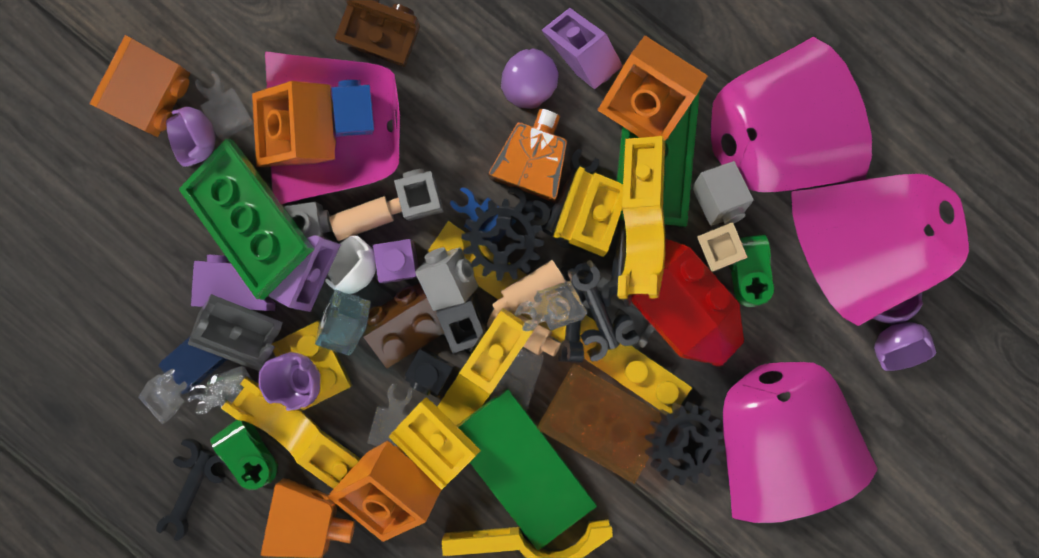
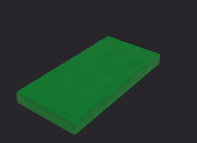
M700 90L665 141L663 216L664 225L687 227ZM623 126L621 128L617 182L623 184L625 141L629 138H640ZM623 210L618 221H625Z
M226 138L179 188L181 194L256 299L264 300L314 250V247L233 140Z
M508 387L457 425L481 450L469 463L537 551L597 507L595 501Z

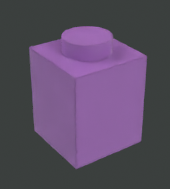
M406 239L373 245L379 283L417 278L415 271L419 266L413 240Z

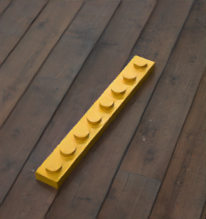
M448 221L428 252L442 247L446 251L461 247L463 252L471 244L470 241L462 239V234L465 232ZM479 245L482 253L493 262L494 254L486 246ZM473 253L464 254L470 263L476 258ZM482 264L473 267L474 278L478 286L498 300L504 297L501 293L502 290L527 276V274L517 269V279L513 280L509 272H505L502 281H497L496 271H491L484 277L482 276L484 269ZM549 293L518 313L551 331V336L562 343L565 340L568 302L555 293ZM582 313L580 335L589 329L598 330L596 322ZM580 337V342L584 347V359L659 410L663 409L668 413H672V403L681 405L692 389L691 386L632 346L620 344L615 349H608L602 359L591 361L587 351L596 347L598 342L584 345Z

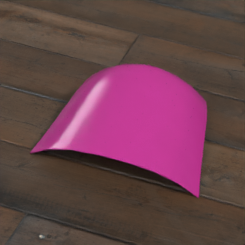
M812 37L740 75L728 83L718 93L713 102L711 143L714 155L721 165L735 161L748 189L758 192H779L866 179L872 159V133L864 102L846 63L831 46L819 39ZM748 128H754L757 132V138L753 141L748 137ZM726 133L732 135L736 141L737 150L734 156H728L723 151L721 140Z
M265 52L267 89L289 81L329 84L332 88L338 87L339 81L360 80L361 85H370L374 123L372 134L335 137L334 160L315 164L271 166L272 192L281 204L367 185L387 178L395 172L399 165L400 112L395 75L391 70L371 63ZM396 111H397V129H396V116H395ZM333 119V135L335 136L334 119ZM390 120H393V132L387 130V123Z
M925 174L894 175L791 192L792 213L796 232L808 265L829 303L843 318L857 326L944 281L957 272L966 262L969 253V242L961 199L951 188L931 176ZM942 201H948L954 209V220L951 224L945 223L941 218L940 204ZM929 224L934 231L933 236L925 234L924 228L926 225Z
M811 362L763 364L745 375L728 391L723 408V428L732 518L753 523H775L806 517L830 509L853 498L870 484L878 468L864 442L841 389L825 368ZM777 371L783 375L780 381L773 384H764L759 381L760 376L767 372ZM790 392V399L788 401L782 402L777 398L782 393Z

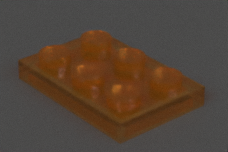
M573 363L537 429L635 484L649 459V456L645 454V450L652 447V443L645 439V435L654 434L655 429L649 423L651 420L659 423L662 418L657 410L578 364Z

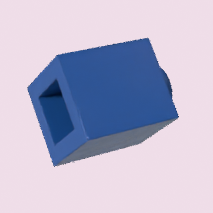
M360 80L339 81L338 87L331 88L335 137L372 134L374 123L370 85H361Z

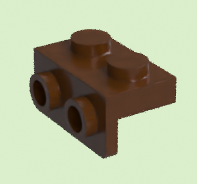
M345 0L347 6L335 36L336 42L406 67L420 29V24L417 17L414 16V11L400 4H393V7H389L379 3L380 0Z
M420 283L413 287L403 288L396 294L395 298L382 306L371 308L359 320L364 339L386 369L444 333L436 314L437 310L433 311Z

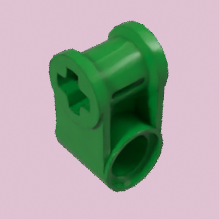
M766 235L741 237L740 240L748 258L729 265L735 299L745 307H755L764 304L771 299L774 293L771 252ZM751 284L756 287L760 286L761 293L754 296L753 293H747L746 287Z
M235 420L210 439L216 454L225 462L237 482L243 488L256 490L271 483L276 478L278 473L277 461L261 440L253 424ZM260 464L263 470L260 471L259 476L254 477L252 471L255 470V465Z

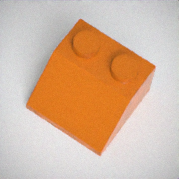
M125 35L89 104L158 138L160 132L167 129L166 120L172 117L171 111L177 99L185 95L189 87L188 78L191 73L177 63Z
M644 36L630 54L598 111L640 138L663 136L664 141H666L696 97L708 75L649 37Z
M289 81L252 93L256 167L315 164L335 159L336 140L333 135L331 85Z
M386 441L368 451L330 492L328 498L384 542L425 523L441 489L399 447Z

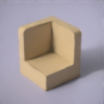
M733 222L697 236L711 272L748 258Z

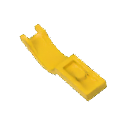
M663 136L629 138L625 141L622 210L626 227V261L622 275L618 276L617 296L619 299H627L628 294H649L650 298L659 297L665 263V227L663 216L665 141Z
M501 309L437 406L456 426L482 407L533 333L534 328L506 309Z
M245 377L240 383L244 388L232 403L226 401L221 409L235 419L253 424L268 433L291 453L299 465L333 489L360 460L358 456L323 432L300 409L287 411L286 406L282 404H269L264 399L259 384L248 377Z
M609 520L589 521L585 534L575 545L561 551H546L543 549L537 551L534 545L524 538L519 527L444 533L442 551L443 556L520 550L525 558H583L612 538L613 534Z

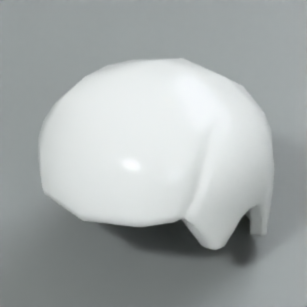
M349 236L340 243L341 246L328 272L331 281L329 279L325 280L334 291L343 295L356 293L366 287L376 272L374 250L359 236Z

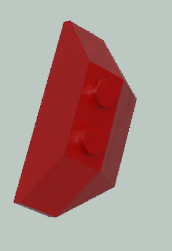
M665 239V263L659 297L650 298L649 294H632V303L681 358L721 366L744 343L740 304L689 246Z

